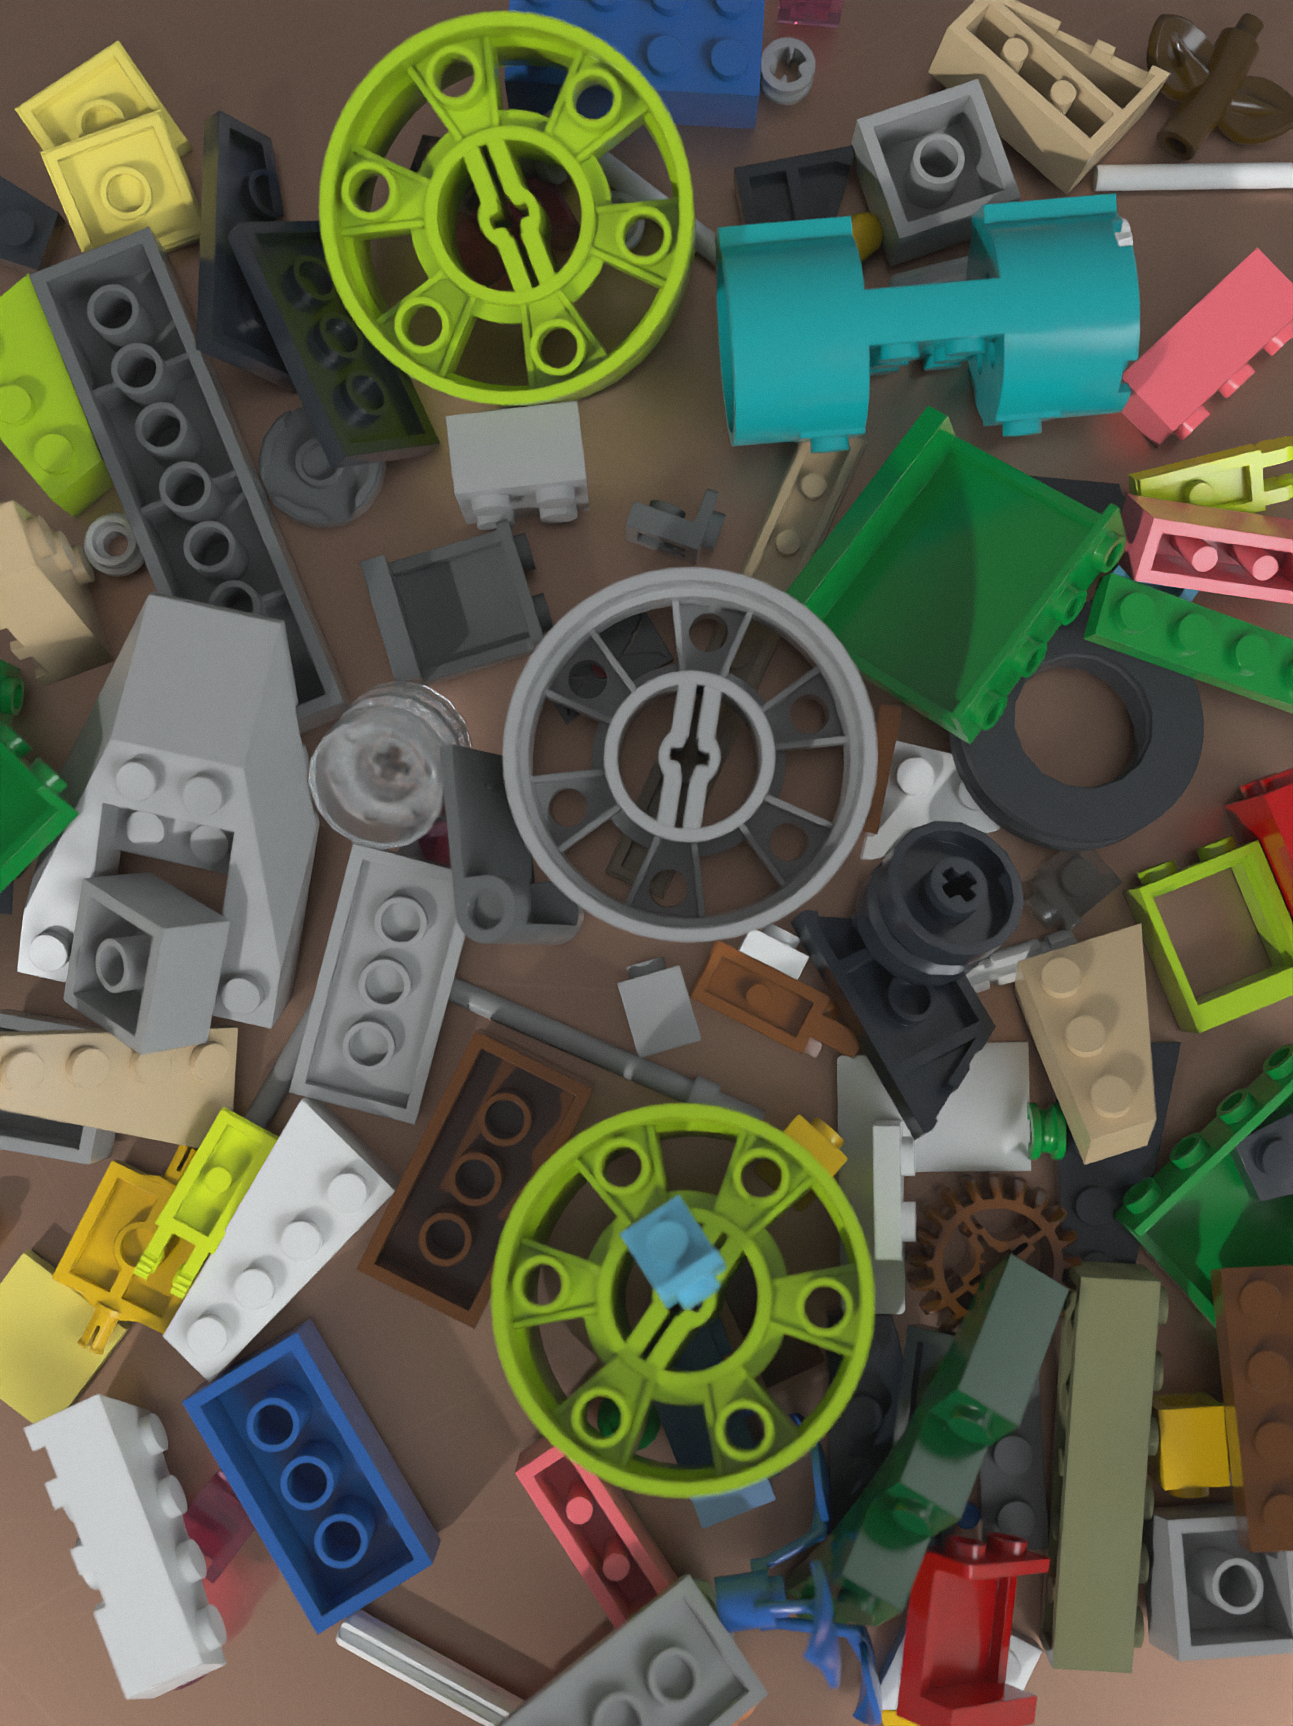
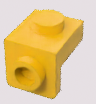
M798 1114L783 1131L784 1134L805 1148L828 1171L832 1178L849 1159L840 1151V1148L845 1144L843 1139L829 1125L817 1117L809 1123ZM761 1160L756 1166L755 1173L776 1192L782 1182V1171L775 1163ZM810 1190L792 1207L798 1212L804 1211L816 1198L815 1194Z

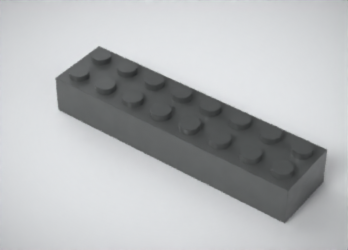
M150 227L30 274L29 277L157 593L283 620L298 704L295 708L300 734L355 712L210 356L196 350L197 324L170 258Z

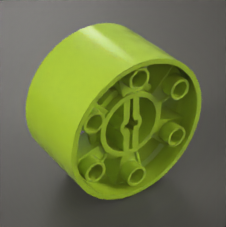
M511 11L483 12L457 17L434 25L395 48L370 71L346 104L332 133L323 166L319 204L321 235L326 260L343 303L358 327L382 354L413 378L449 395L480 403L527 407L571 402L605 389L627 375L656 347L672 324L689 284L695 254L696 222L689 167L681 139L670 114L658 94L644 76L623 55L601 39L581 28L558 19L532 13ZM529 65L550 67L569 72L551 117L548 118L528 111L503 110L499 68ZM475 75L474 84L465 95L448 97L442 93L447 87ZM593 85H600L614 94L612 109L605 117L598 120L583 118L576 110L577 100L581 92ZM429 101L449 132L433 147L417 174L385 158L402 128ZM644 125L658 147L667 168L673 198L613 205L607 180L597 160ZM518 159H534L548 163L565 173L577 187L582 207L581 231L572 256L561 270L550 245L552 236L550 218L531 194ZM378 176L386 177L390 187L389 199L382 209L371 212ZM472 182L481 201L479 208L480 227L484 235L498 247L515 292L497 291L480 285L469 273L460 256L456 241V217L464 193ZM507 197L525 216L520 222L523 231L521 236L526 249L507 230L513 226L511 217L513 213ZM652 220L658 223L664 230V242L661 248L655 254L648 257H639L632 254L626 247V234L629 228L637 221ZM412 235L417 257L429 279L389 309L375 274L370 240ZM604 264L659 289L651 307L639 325L609 354L573 304L593 284ZM432 307L437 310L442 319V332L433 344L420 346L411 335V320L419 310ZM477 317L496 323L522 324L529 385L504 386L487 384L455 372ZM556 329L570 330L578 344L575 359L563 368H552L546 363L542 355V344L545 337Z
M670 1103L647 1106L611 1117L580 1133L560 1148L539 1169L525 1187L503 1230L496 1254L491 1301L493 1329L500 1360L519 1403L544 1436L573 1462L613 1484L641 1493L666 1497L715 1495L746 1487L771 1476L791 1464L816 1443L845 1407L856 1387L865 1364L872 1336L874 1281L871 1260L864 1234L841 1188L828 1171L805 1148L788 1135L761 1120L722 1107L694 1103ZM681 1137H708L736 1143L719 1196L697 1191L670 1192L661 1141ZM628 1152H637L642 1161V1171L637 1181L627 1187L613 1186L607 1175L608 1164ZM759 1160L771 1161L782 1171V1182L779 1189L773 1195L766 1198L751 1196L745 1191L743 1186L745 1170L750 1164ZM589 1181L618 1217L600 1236L589 1260L547 1246V1243L566 1206ZM811 1190L825 1207L835 1224L844 1245L849 1265L788 1276L782 1255L766 1229ZM679 1195L699 1227L702 1228L703 1233L714 1250L717 1249L725 1262L726 1271L716 1277L721 1287L703 1300L704 1303L700 1310L687 1309L681 1314L679 1309L682 1304L680 1301L667 1309L653 1288V1303L633 1331L628 1320L625 1300L627 1281L636 1259L625 1244L620 1233ZM748 1257L757 1279L759 1303L754 1325L746 1341L730 1358L713 1368L705 1370L676 1368L675 1365L699 1329L710 1325L720 1315L724 1305V1292ZM552 1265L561 1276L562 1289L560 1295L553 1303L542 1306L538 1303L541 1266ZM827 1286L836 1289L841 1293L846 1302L845 1317L834 1328H817L809 1322L805 1315V1300L809 1293L818 1287ZM584 1317L591 1343L606 1366L568 1398L551 1369L544 1350L539 1326ZM785 1333L845 1354L838 1373L827 1393L815 1409L798 1426H796L756 1378L774 1357ZM598 1395H605L614 1399L622 1412L621 1426L617 1433L610 1437H605L587 1420L588 1406ZM654 1400L677 1405L704 1403L715 1464L680 1465L661 1462L636 1454ZM750 1408L762 1416L766 1425V1436L761 1445L753 1449H742L731 1442L727 1435L726 1423L733 1410Z

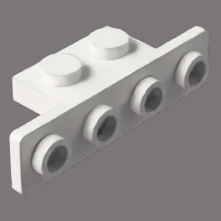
M841 1055L837 1059L838 1135L845 1142L840 1151L849 1159L839 1170V1187L856 1215L869 1252L874 1281V1314H902L906 1308L905 1242H916V1202H904V1176H915V1140L912 1136H903V1119L867 1056L856 1055L852 1059L846 1055ZM840 1238V1266L849 1265L846 1251ZM840 1293L841 1310L846 1313V1302Z

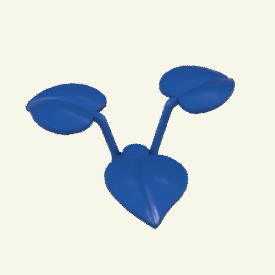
M800 1413L788 1414L796 1426L805 1419ZM818 1439L810 1448L816 1492L810 1531L765 1557L750 1559L751 1572L715 1577L718 1616L728 1633L761 1629V1631L781 1629L811 1633L807 1650L803 1657L821 1669L831 1689L839 1688L840 1650L838 1636L845 1637L861 1662V1688L858 1703L852 1716L868 1726L880 1725L882 1722L881 1690L876 1672L874 1649L867 1626L832 1621V1598L821 1561H811L816 1587V1599L787 1600L782 1574L769 1576V1569L822 1541L827 1537V1534L832 1532L830 1479L826 1457ZM811 1613L814 1617L813 1620L789 1617L788 1614Z

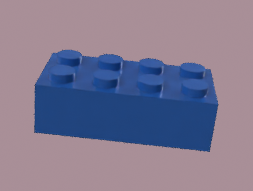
M509 0V11L532 13L558 19L583 29L623 55L644 76L658 94L675 125L755 129L760 95L765 0ZM529 65L505 67L504 82L509 110L528 111L545 116L548 111L554 109L569 72L550 67ZM600 85L586 88L578 97L576 104L577 113L583 118L598 120L605 117L613 107L614 94Z
M311 1318L221 1371L210 1383L208 1381L203 1382L182 1401L317 1635L433 1564L441 1539Z

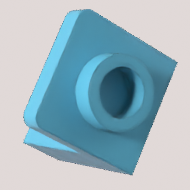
M679 1195L620 1233L625 1244L667 1309L679 1301L685 1310L690 1309L711 1296L721 1287L716 1277L726 1271L725 1262L717 1249L714 1250Z

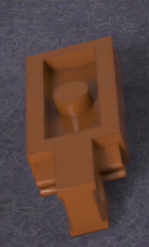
M715 940L688 993L690 998L800 1054L805 1052L817 1058L823 1045H826L854 1059L861 1047L852 1030L836 1021L840 1009L836 1003L830 1001V996L738 951L720 940Z

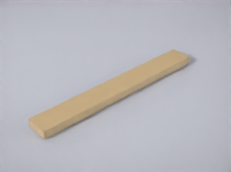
M858 437L849 438L850 450L827 453H811L810 442L798 443L740 574L767 583L784 593L787 591L824 542L867 447V441ZM751 619L728 672L741 678L757 691L781 636L771 628ZM719 622L714 629L705 652H713L720 649L727 640L726 631ZM695 694L688 741L685 743L682 753H671L669 758L680 763L682 780L674 825L675 828L681 829L690 777L693 776L696 766H707V758L697 755V745L695 744L703 695ZM720 702L715 732V740L720 749V763L716 773L707 783L704 807L743 723L741 718L722 702ZM672 724L667 735L672 731ZM659 753L636 802L637 807L643 813L656 821L658 820L664 776L659 764ZM622 833L605 873L633 886L649 849ZM666 869L656 873L650 881V893L663 899L675 874V870Z

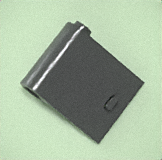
M454 744L440 746L455 913L458 925L463 933L473 941L491 944L560 945L573 939L582 926L584 908L572 901L552 881L535 883L532 854L515 823L509 804L504 779L503 756Z

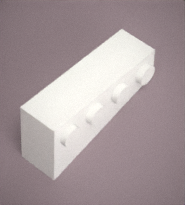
M309 1097L301 1099L226 1227V1234L214 1255L211 1254L163 1337L210 1383L394 1194L401 1178L323 1101Z
M97 1394L25 1427L24 1430L32 1451L46 1447L57 1478L45 1483L54 1509L64 1508L67 1516L75 1523L80 1536L76 1541L75 1548L70 1550L79 1576L82 1575L92 1589H100L104 1601L96 1605L94 1615L126 1699L155 1698L226 1665L222 1645L227 1640L225 1625L217 1608L212 1604L209 1605L201 1580L207 1574L205 1559L198 1544L188 1537L182 1514L187 1511V1501L181 1484L175 1476L169 1474L163 1451L168 1449V1438L158 1416L151 1413L150 1410Z

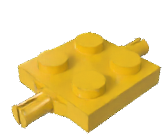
M179 1145L164 1175L147 1174L120 1160L111 1161L51 1278L79 1292L95 1308L84 1333L77 1342L82 1348L85 1349L91 1346L90 1352L103 1354L104 1348L119 1320L140 1322L164 1334L184 1301L185 1297L182 1300L169 1292L173 1286L172 1280L182 1264L187 1262L196 1245L173 1234L164 1250V1257L154 1273H151L145 1280L134 1274L133 1271L159 1227L155 1224L156 1220L198 1148ZM209 1253L207 1259L205 1260L203 1266L205 1265L206 1261L208 1260L209 1256L211 1255L210 1253Z

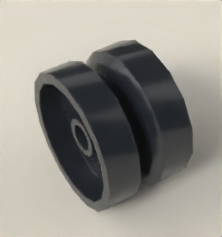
M933 821L912 829L862 882L855 904L858 932L870 955L890 974L915 985L943 986L967 975L984 958L991 955L1009 938L1018 927L1024 899L1020 875L1008 853L988 834L962 822Z

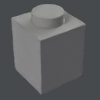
M662 956L626 967L630 979L619 982L617 985L639 1058L701 1040L680 965L666 968Z

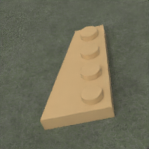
M227 1024L210 1025L207 1043L143 1055L136 1052L104 1028L0 1032V1110L199 1148L221 1109L225 1107L233 1111L238 1028Z

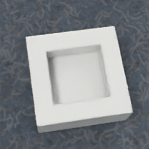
M771 923L764 926L762 932L754 930L745 933L737 948L738 951L798 980L809 956L796 950L800 942L798 937Z

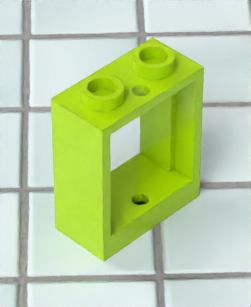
M1233 835L1218 839L1195 849L1200 860L1177 868L1174 859H1170L1139 871L1137 875L1141 884L1123 891L1136 924L1141 923L1142 939L1181 1031L1201 1033L1293 995V922L1258 840L1236 845ZM1231 867L1273 967L1195 998L1154 898Z

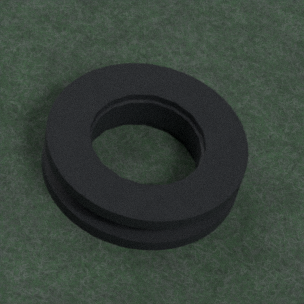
M1085 601L1080 613L1070 624L1060 625L1047 643V651L1042 663L1031 676L1020 678L1007 696V705L1002 716L989 730L982 729L971 745L949 732L951 752L958 775L979 808L1010 834L1026 842L1054 850L1085 851L1112 845L1130 837L1161 817L1177 802L1190 784L1197 769L1203 746V709L1194 679L1083 639L1093 602ZM1058 667L1081 669L1106 681L1125 702L1134 726L1133 752L1124 771L1117 778L1095 787L1069 786L1042 773L1025 754L1015 729V703L1024 684L1035 674Z

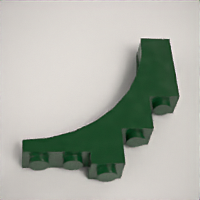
M1012 1254L981 1278L964 1320L912 1418L881 1467L843 1519L816 1550L787 1575L784 1582L787 1600L816 1599V1587L811 1561L820 1560L830 1588L833 1622L844 1624L853 1622L863 1626L872 1625L876 1627L903 1612L930 1538L961 1519L987 1447L1019 1427L1066 1299L1068 1288ZM811 1613L795 1614L798 1618L813 1620L814 1617Z

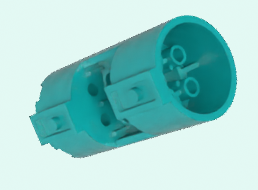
M1116 193L985 204L971 216L972 238L967 261V281L864 289L859 252L852 236L851 216L718 227L715 236L718 342L725 415L731 445L744 446L794 441V443L810 442L811 453L850 450L849 438H857L866 433L869 376L899 372V367L909 365V360L923 359L924 370L956 368L961 366V362L968 361L973 395L979 415L983 420V427L1002 425L1003 437L1042 433V422L1051 419L1121 412L1131 394L1128 383L1120 384L1123 370H1126L1129 361L1138 360L1140 300L1133 246H1119L1115 233L1121 232L1123 219L1117 214Z

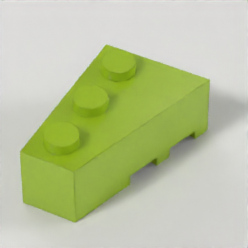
M28 273L0 296V439L50 499L72 517L76 518L109 491L114 484Z

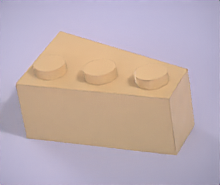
M975 0L947 28L928 72L947 89L979 79L998 134L1067 195L1144 115L1171 73L1154 65L1147 72L1113 56L1116 47L1098 39L1095 45L1092 46L1058 30L1061 21L1017 0Z
M11 500L0 504V630L7 628L17 639L10 642L11 651L19 660L31 656L35 666L36 678L43 686L115 661L87 583L95 580V576L84 549L80 545L73 546L62 531L55 532L40 515L35 517L15 501Z
M1141 923L1018 961L1014 994L1084 1165L1146 1146L1156 1121Z

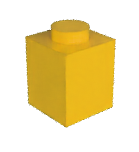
M1205 1392L1153 1395L1151 1415L1156 1417L1158 1423L1159 1442L1157 1453L1154 1456L1148 1455L1147 1474L1164 1490H1169L1170 1495L1180 1498L1205 1497L1209 1495V1487L1230 1486L1224 1406Z

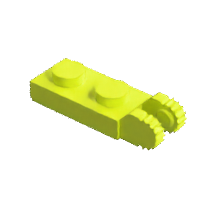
M1293 435L1260 441L1256 445L1251 443L1128 474L1130 494L1252 514L1265 511L1266 505L1293 498V473L1263 479L1262 469L1293 460Z
M223 1107L156 1220L155 1224L159 1227L138 1261L133 1273L145 1280L151 1273H154L164 1257V1250L173 1234L196 1245L187 1262L182 1264L172 1280L173 1286L169 1292L183 1300L209 1253L214 1255L226 1234V1227L279 1137Z

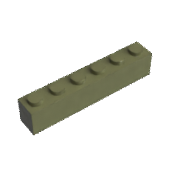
M1081 1261L1082 1265L1072 1266L1065 1272V1279L1077 1287V1292L1067 1293L1063 1304L1066 1315L1062 1317L1047 1524L1049 1549L1045 1551V1556L1050 1558L1049 1572L1044 1573L1039 1639L1052 1669L1132 1673L1134 1648H1141L1144 1641V1619L1141 1608L1137 1606L1138 1584H1146L1149 1575L1148 1550L1145 1543H1142L1143 1520H1150L1154 1509L1153 1487L1151 1481L1146 1479L1148 1455L1154 1456L1157 1453L1159 1442L1158 1423L1156 1417L1151 1415L1153 1391H1160L1163 1383V1360L1160 1351L1156 1350L1157 1327L1165 1326L1167 1322L1168 1295L1165 1287L1161 1286V1281L1143 1264Z

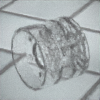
M402 680L376 684L354 700L341 719L322 738L310 759L308 785L316 809L333 830L356 844L378 849L408 846L429 832L445 807L440 746L454 744L467 748L472 747L465 720L447 698L426 685Z

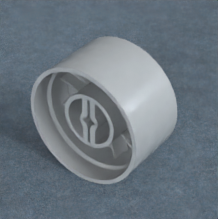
M697 567L669 568L636 575L598 591L579 603L560 619L543 638L529 658L517 682L510 702L503 743L504 779L514 820L526 846L551 881L572 901L605 922L637 935L680 942L713 941L745 934L781 919L817 893L836 873L855 844L870 808L876 780L877 737L868 695L853 661L829 628L808 608L788 594L767 583L742 574ZM672 606L678 664L652 670L631 681L598 634L632 615ZM703 619H713L719 622L726 631L727 640L725 644L713 652H705L696 648L689 636L690 630L695 623ZM751 619L771 628L786 639L813 667L811 671L767 703L748 683L728 672ZM584 665H596L607 674V684L604 691L591 699L581 698L574 694L571 688V679L574 672ZM695 694L703 695L695 744L697 745V755L707 758V766H696L693 776L690 777L681 829L674 827L682 780L680 763L669 758L671 753H682L684 745L688 741ZM677 695L672 731L665 737L659 750V764L664 776L658 820L656 821L637 807L626 790L621 773V750L630 726L641 712L663 698ZM809 698L817 701L822 706L825 713V721L818 732L804 733L793 725L790 710L795 701ZM546 699L599 722L592 746V770L534 776L533 754L535 734ZM720 702H722L741 718L750 732L756 752V772L747 797L736 811L721 822L700 828L707 783L716 773L720 763V749L715 740L719 706ZM843 745V783L832 822L778 799L785 776V751ZM567 789L579 791L587 803V812L584 819L571 827L559 824L552 814L554 798L558 793ZM609 819L629 838L649 849L626 902L606 893L592 883L564 854L566 850ZM784 823L796 825L805 837L803 852L796 859L790 861H783L776 857L770 847L772 832ZM746 840L779 887L766 896L745 906L726 912L705 915L699 857L723 852ZM666 869L675 870L686 879L687 893L680 903L674 906H663L657 903L651 896L649 889L650 881L659 871Z

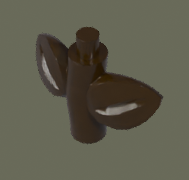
M1248 13L1243 14L1234 28H1225L1220 32L1214 45L1193 22L1182 16L1161 14L1155 21L1147 47V71L1154 65L1171 73L1160 89V92L1170 100L1182 101L1156 135L1157 143L1169 155L1181 160L1194 158L1217 126L1227 138L1236 144L1243 145L1263 144L1293 129V96L1271 80L1259 76H1247L1259 53V45L1256 39L1264 27L1263 22L1257 16Z

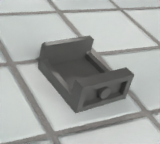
M508 519L495 522L497 526L495 531L396 561L388 562L385 555H381L360 562L396 685L403 693L532 655L543 640V633L550 631L554 627L544 593L531 596L524 573L536 570L526 534L522 533L513 536Z

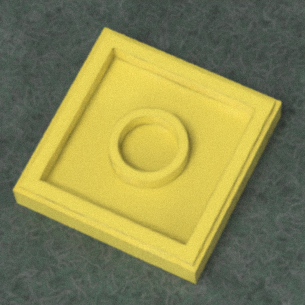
M119 41L102 50L15 108L43 151L159 109L162 112L179 157L192 150L181 130Z
M160 109L40 152L82 253L147 227H150L166 253L200 241L201 209Z
M30 1249L23 1252L0 1283V1399L34 1424L74 1404L132 1325L127 1321L119 1320L104 1348V1353L101 1355L90 1352L91 1346L85 1349L79 1346L77 1342L84 1333L95 1308L79 1292L51 1279L56 1268Z

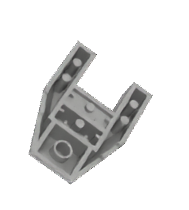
M152 592L148 595L61 770L60 776L68 783V786L60 794L79 815L38 856L23 912L17 972L66 983L83 878L118 875L121 851L228 874L222 916L230 920L217 987L216 1003L212 1015L272 1029L292 998L319 829L318 812L313 810L307 772L310 770L306 745L301 742L295 706L298 704L283 620Z

